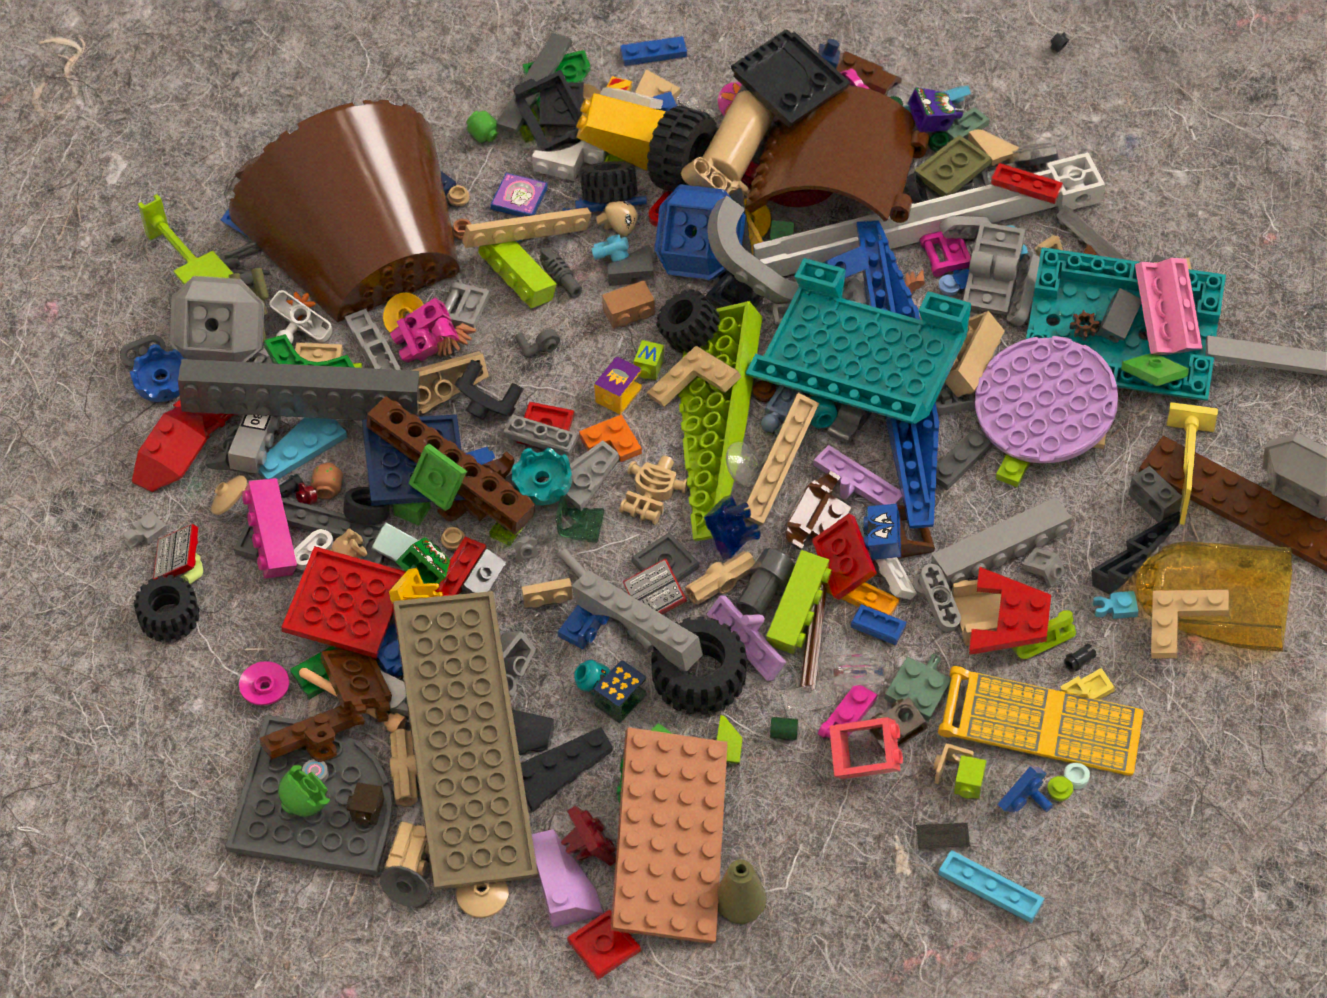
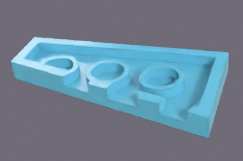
M304 418L267 452L265 464L260 466L258 473L263 479L277 478L278 480L346 439L347 432L334 419Z

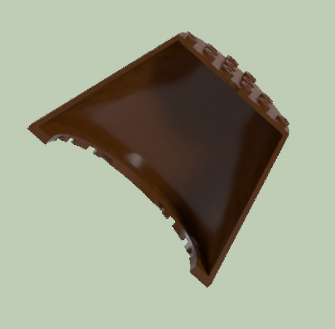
M363 100L364 105L354 106L353 102L327 109L297 123L299 129L291 134L287 130L283 132L276 141L270 142L263 148L264 153L260 155V159L254 165L248 164L240 176V182L233 189L235 197L230 198L229 217L231 221L253 242H256L257 246L306 293H309V296L336 322L345 320L346 316L366 309L367 312L371 311L375 307L387 303L393 296L399 293L412 294L418 289L432 286L440 280L452 278L457 273H460L433 132L424 116L420 112L417 113L415 108L407 104L399 106L391 104L389 100H379L376 102Z

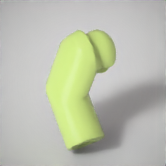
M198 554L195 555L196 564L194 568L181 576L184 582L188 581L192 584L203 575L201 557Z

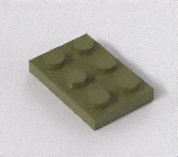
M958 135L917 167L914 173L917 172L924 184L943 197L954 194L991 165L992 157L961 135Z

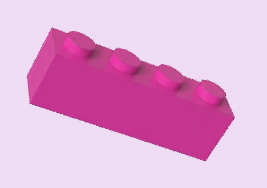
M277 478L249 481L246 489L242 492L244 505H247L249 510L247 514L248 524L250 527H253V546L258 549L259 553L257 558L258 568L260 571H263L264 579L293 575L297 562Z

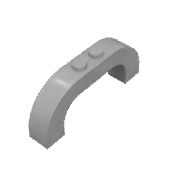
M728 196L717 201L708 221V239L717 260L724 268L735 275L738 281L746 283L753 288L756 294L764 296L777 304L791 303L799 287L797 282L783 278L746 251L738 241L736 226L744 208Z

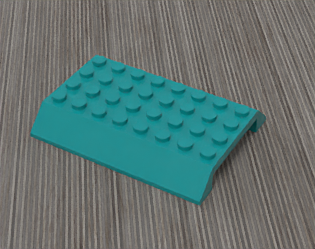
M803 258L794 276L799 287L764 356L754 355L746 375L911 424H915L929 416L967 337L971 303L928 291L918 310L922 320L843 299L845 269Z

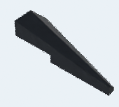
M1180 512L1174 513L1127 540V549L1091 569L1092 585L1109 595L1124 585L1180 524Z

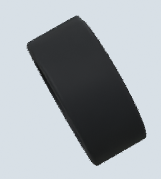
M356 487L346 492L343 513L347 519L357 524L375 525L387 520L390 505L371 506L369 487Z

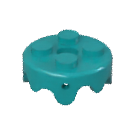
M531 448L525 449L521 454L520 460L512 467L514 489L522 495H527L531 498L535 505L543 506L558 502L569 492L572 485V472L567 455L563 454L561 456L551 448H546L545 451L540 453L534 452ZM542 476L549 478L546 482L543 483L536 481L538 478Z

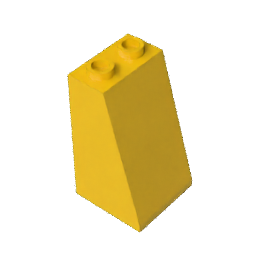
M596 93L589 100L585 99L580 109L583 112L576 125L579 128L577 138L646 171L648 163L647 154L650 149L649 143L652 140L653 131L657 128V123L660 118H663L665 111Z

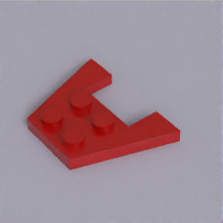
M979 567L977 592L1001 594L997 631L972 629L969 655L1047 642L1051 594Z

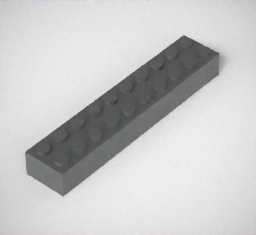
M181 359L178 376L182 412L361 421L367 420V413L387 396L392 401L400 403L403 409L410 414H415L419 417V371Z

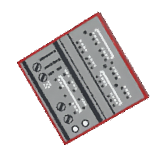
M191 524L158 539L153 580L158 579V576L161 575L164 578H167L168 575H174L175 577L194 568L196 564L195 555L199 527Z
M666 558L623 581L629 595L662 615L687 602Z

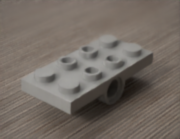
M980 222L963 301L971 303V309L989 311L990 313L1001 315L1008 314L1025 237V229Z

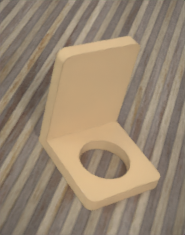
M946 743L942 756L937 754L933 769L936 770L935 784H939L947 760L960 763L961 758L957 757L954 753L973 757L974 752Z

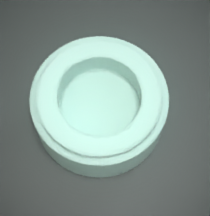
M1071 763L1065 768L1063 777L1068 778L1072 782L1073 789H1082L1088 784L1090 773L1085 765Z

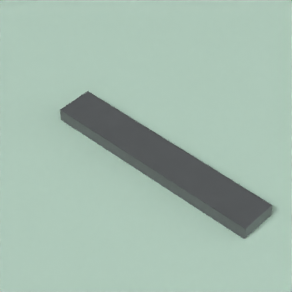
M552 33L521 83L529 79L538 81L553 74L572 45V38ZM540 92L525 99L531 110L540 97ZM512 97L496 124L498 129L517 134L524 123V119Z

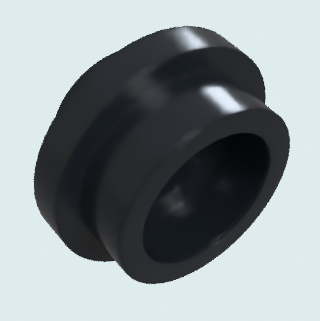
M1065 32L1062 34L1057 33L1050 41L1052 44L1050 49L1052 51L1056 50L1059 53L1069 42V39L1066 37L1067 34Z

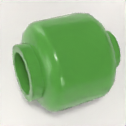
M475 111L467 119V132L479 143L492 142L498 136L497 120L487 111Z

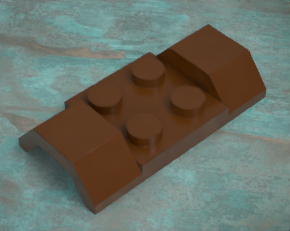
M847 51L845 53L840 52L836 70L842 72L854 69L863 84L868 86L870 90L887 95L895 82L900 84L902 78L884 71L882 66Z

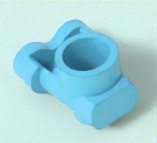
M613 235L607 238V242L603 241L594 244V248H592L594 259L598 260L610 255L612 261L627 258L629 256L627 237L621 238L620 235Z

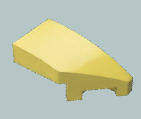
M1102 668L1083 679H1080L1078 676L1060 686L1062 692L1098 700L1115 692L1113 684Z

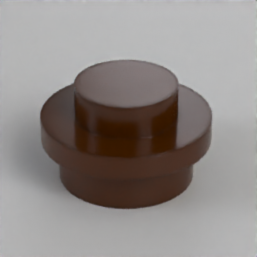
M764 380L756 382L753 386V395L760 402H769L776 392V386Z

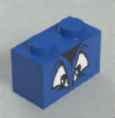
M897 503L868 506V516L864 517L865 531H868V536H864V542L867 550H870L872 560L901 557L900 515Z

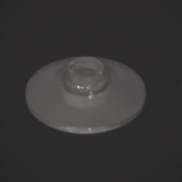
M735 442L727 449L726 463L728 470L739 485L745 488L754 487L761 472L759 459L750 446L743 442Z

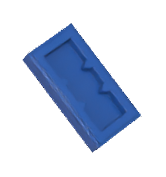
M862 604L851 622V628L897 645L906 627L905 621Z

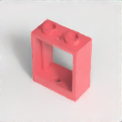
M885 717L829 726L835 777L848 779L901 771L900 764L903 762L901 749H898L897 739L900 738V729L895 720ZM883 727L886 763L851 767L847 732Z

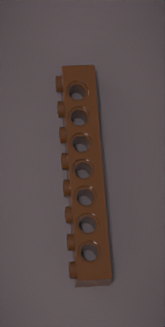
M385 396L367 413L366 427L415 463H418L424 447L430 444L465 469L467 472L457 493L514 535L533 517L535 503H533L531 498L519 493L509 482L501 480L491 469L483 467L472 455L461 451L454 442L443 438L436 429L425 425L418 416L410 414L397 401H392Z

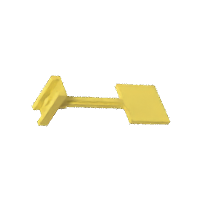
M1170 402L1167 426L1184 428L1186 431L1183 465L1185 479L1180 512V524L1185 525L1192 489L1196 432L1198 430L1214 432L1218 409Z

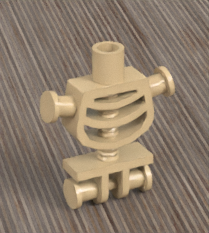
M662 456L657 465L646 462L643 467L638 466L637 462L633 461L629 465L627 473L636 475V490L640 494L627 491L626 499H623L619 512H628L634 518L637 514H640V520L645 521L647 519L656 525L660 514L662 515L664 512L663 503L660 501L670 499L674 489L682 490V493H686L687 479H684V481L676 480V472L671 471L674 464L673 459L668 456Z

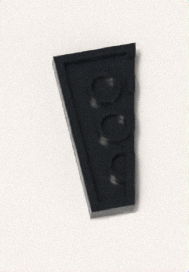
M602 727L520 763L526 801L532 812L538 809L540 804L547 798L550 800L564 785L576 780L577 775L585 769L589 770L613 751L612 744Z

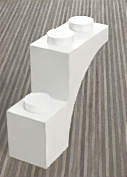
M583 140L570 148L560 151L545 152L535 150L532 155L533 171L575 181L583 162L589 164L604 162L610 153Z

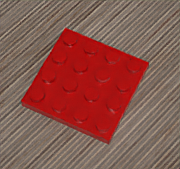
M314 546L282 624V632L377 658L394 614L389 591L406 571Z

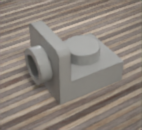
M1035 548L1022 563L1024 571L1044 576L1047 586L1051 587L1054 586L1065 572L1059 554Z

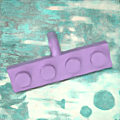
M829 445L814 459V466L826 474L831 470L840 476V497L842 499H847L855 491L875 505L895 503L899 505L903 500L901 490Z
M719 596L707 615L710 619L719 620L721 625L723 623L729 625L731 632L736 631L740 636V641L745 645L747 659L767 681H773L786 661L758 632V629L764 623V617L762 615H743L726 596Z

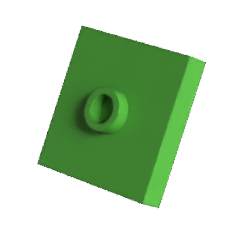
M1151 353L1123 361L1121 367L1123 371L1155 386L1187 377L1189 368Z
M428 444L424 447L408 484L446 511L450 509L467 471Z

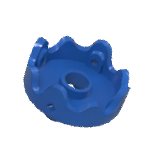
M157 344L151 345L145 355L135 358L133 371H130L135 391L144 399L152 402H165L180 396L178 376L181 359L187 358H184L176 349L164 351ZM158 375H167L163 380L155 379Z

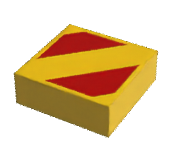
M612 76L607 87L630 91L632 81Z

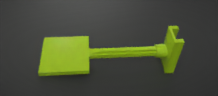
M158 194L153 195L154 201L146 205L142 202L138 203L146 236L152 240L163 235L187 262V264L174 270V274L183 285L193 276L229 278L228 275L233 274L213 250L199 258L193 255L168 226L162 199Z

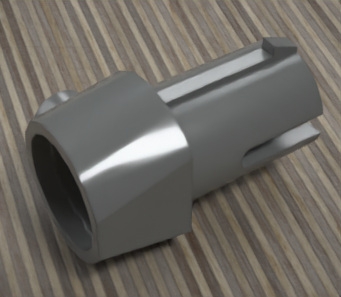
M765 549L750 569L753 576L736 602L738 609L746 615H763L777 590L787 587L795 567L794 562L776 549Z

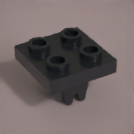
M729 271L706 294L708 301L717 308L748 301L756 308L765 298L756 294L753 288L746 283L738 281L735 275Z

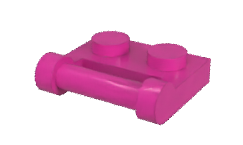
M941 231L926 234L920 238V244L922 248H925L932 265L931 271L933 276L939 277L944 275L945 272L970 267L971 257L963 238H945ZM939 243L946 261H939L933 244Z

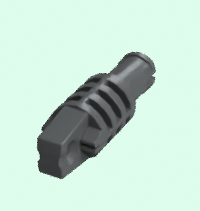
M550 248L541 249V265L546 272H548L556 284L563 286L572 298L579 296L582 293V287L573 278V271Z

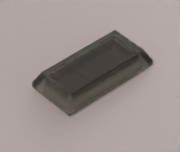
M968 822L916 825L918 849L970 847Z

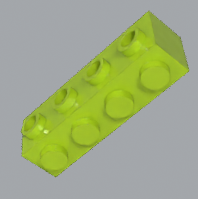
M516 241L479 246L478 253L488 262L493 270L504 279L507 285L530 308L553 300L556 283Z
M801 550L766 636L767 642L772 647L793 655L797 647H802L806 634L803 633L806 625L810 627L814 617L812 608L814 604L819 605L823 591L820 590L823 582H828L832 570L829 569V559Z

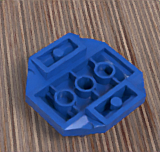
M680 184L660 205L654 250L669 275L714 280L727 270L715 257L708 239V221L716 202L725 196L731 198L725 190ZM742 213L736 226V234L741 246L746 218L744 213ZM694 227L697 228V234L695 237L692 236V230Z

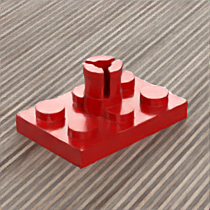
M850 513L812 539L817 555L829 559V569L832 571L828 584L834 598L840 600L877 574L855 516Z

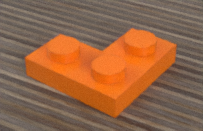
M622 414L579 431V437L587 451L603 440L618 452L620 462L642 454V448Z

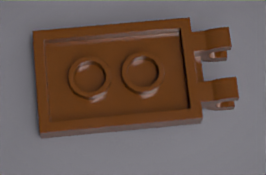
M345 649L322 651L320 658L342 709L350 708L354 726L364 724L365 720L362 714L366 713L368 708H375L378 722L388 721L389 717L386 711L390 710L391 706L389 703H391L392 694L375 658Z

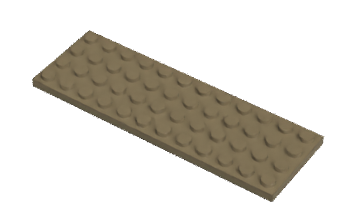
M493 591L393 601L434 890L537 878L538 870Z

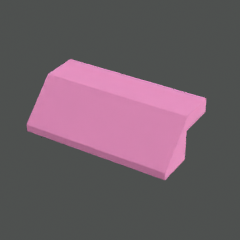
M1169 258L1159 263L1140 262L1135 264L1150 353L1154 355H1170L1202 349L1187 260Z

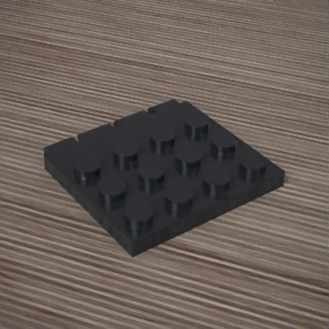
M787 29L731 65V70L734 72L733 77L788 128L847 89L850 84L840 72L795 31L791 33Z

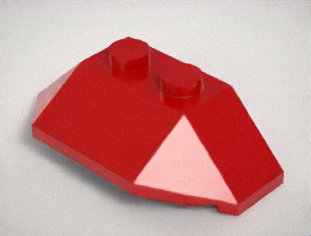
M181 406L163 413L137 453L132 483L150 492H154L160 487L182 479L207 441L202 415L197 412H182Z

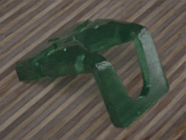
M561 495L555 518L558 534L574 540H587V542L597 543L604 519V509L583 508L580 511L578 508H568L565 495ZM563 513L571 517L577 523L563 529L561 514Z

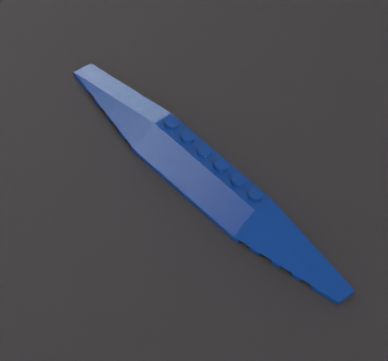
M880 221L857 222L859 247L861 246L869 268L863 271L867 305L920 319L918 307L911 298L910 289L906 286L903 273L896 264L895 255L889 248V242ZM936 402L929 416L915 424L885 416L909 529L934 526L939 432Z

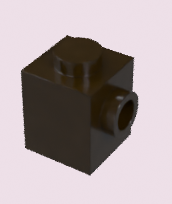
M356 783L354 794L349 796L347 801V811H350L352 822L362 826L369 824L377 826L384 802L382 786Z

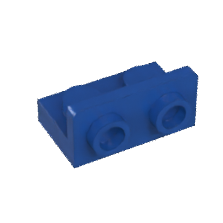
M577 605L558 630V637L583 650L588 642H593L599 627L605 625L610 617L593 615Z

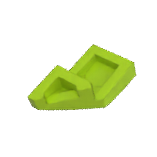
M720 715L717 740L728 742L727 762L740 764L743 738L727 718Z

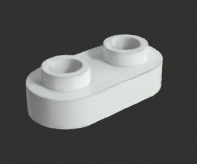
M319 529L312 532L294 549L297 569L305 570L314 546L327 550L332 548L333 538L329 531Z

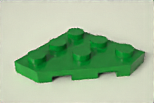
M585 50L565 54L555 72L561 70L567 82H583L591 71ZM534 62L523 64L525 76ZM539 97L538 100L536 101V106H537V109H538V111H539V114H540V97Z

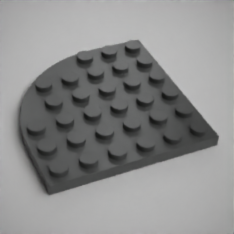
M265 715L259 738L303 720ZM344 731L336 733L335 740L332 742L337 748V756L324 761L328 768V778L323 784L328 790L325 796L330 801L317 814L301 817L289 814L282 808L278 787L280 780L294 765H300L303 768L304 764L313 758L307 752L306 746L271 759L260 746V739L258 738L225 846L226 851L377 876L392 821V798L385 772L373 753L359 740H354L345 735ZM323 750V751H321V752H319V753L324 754V753H327L328 751ZM357 782L382 786L384 802L377 826L370 824L362 826L351 820L350 811H347V801L349 796H353Z

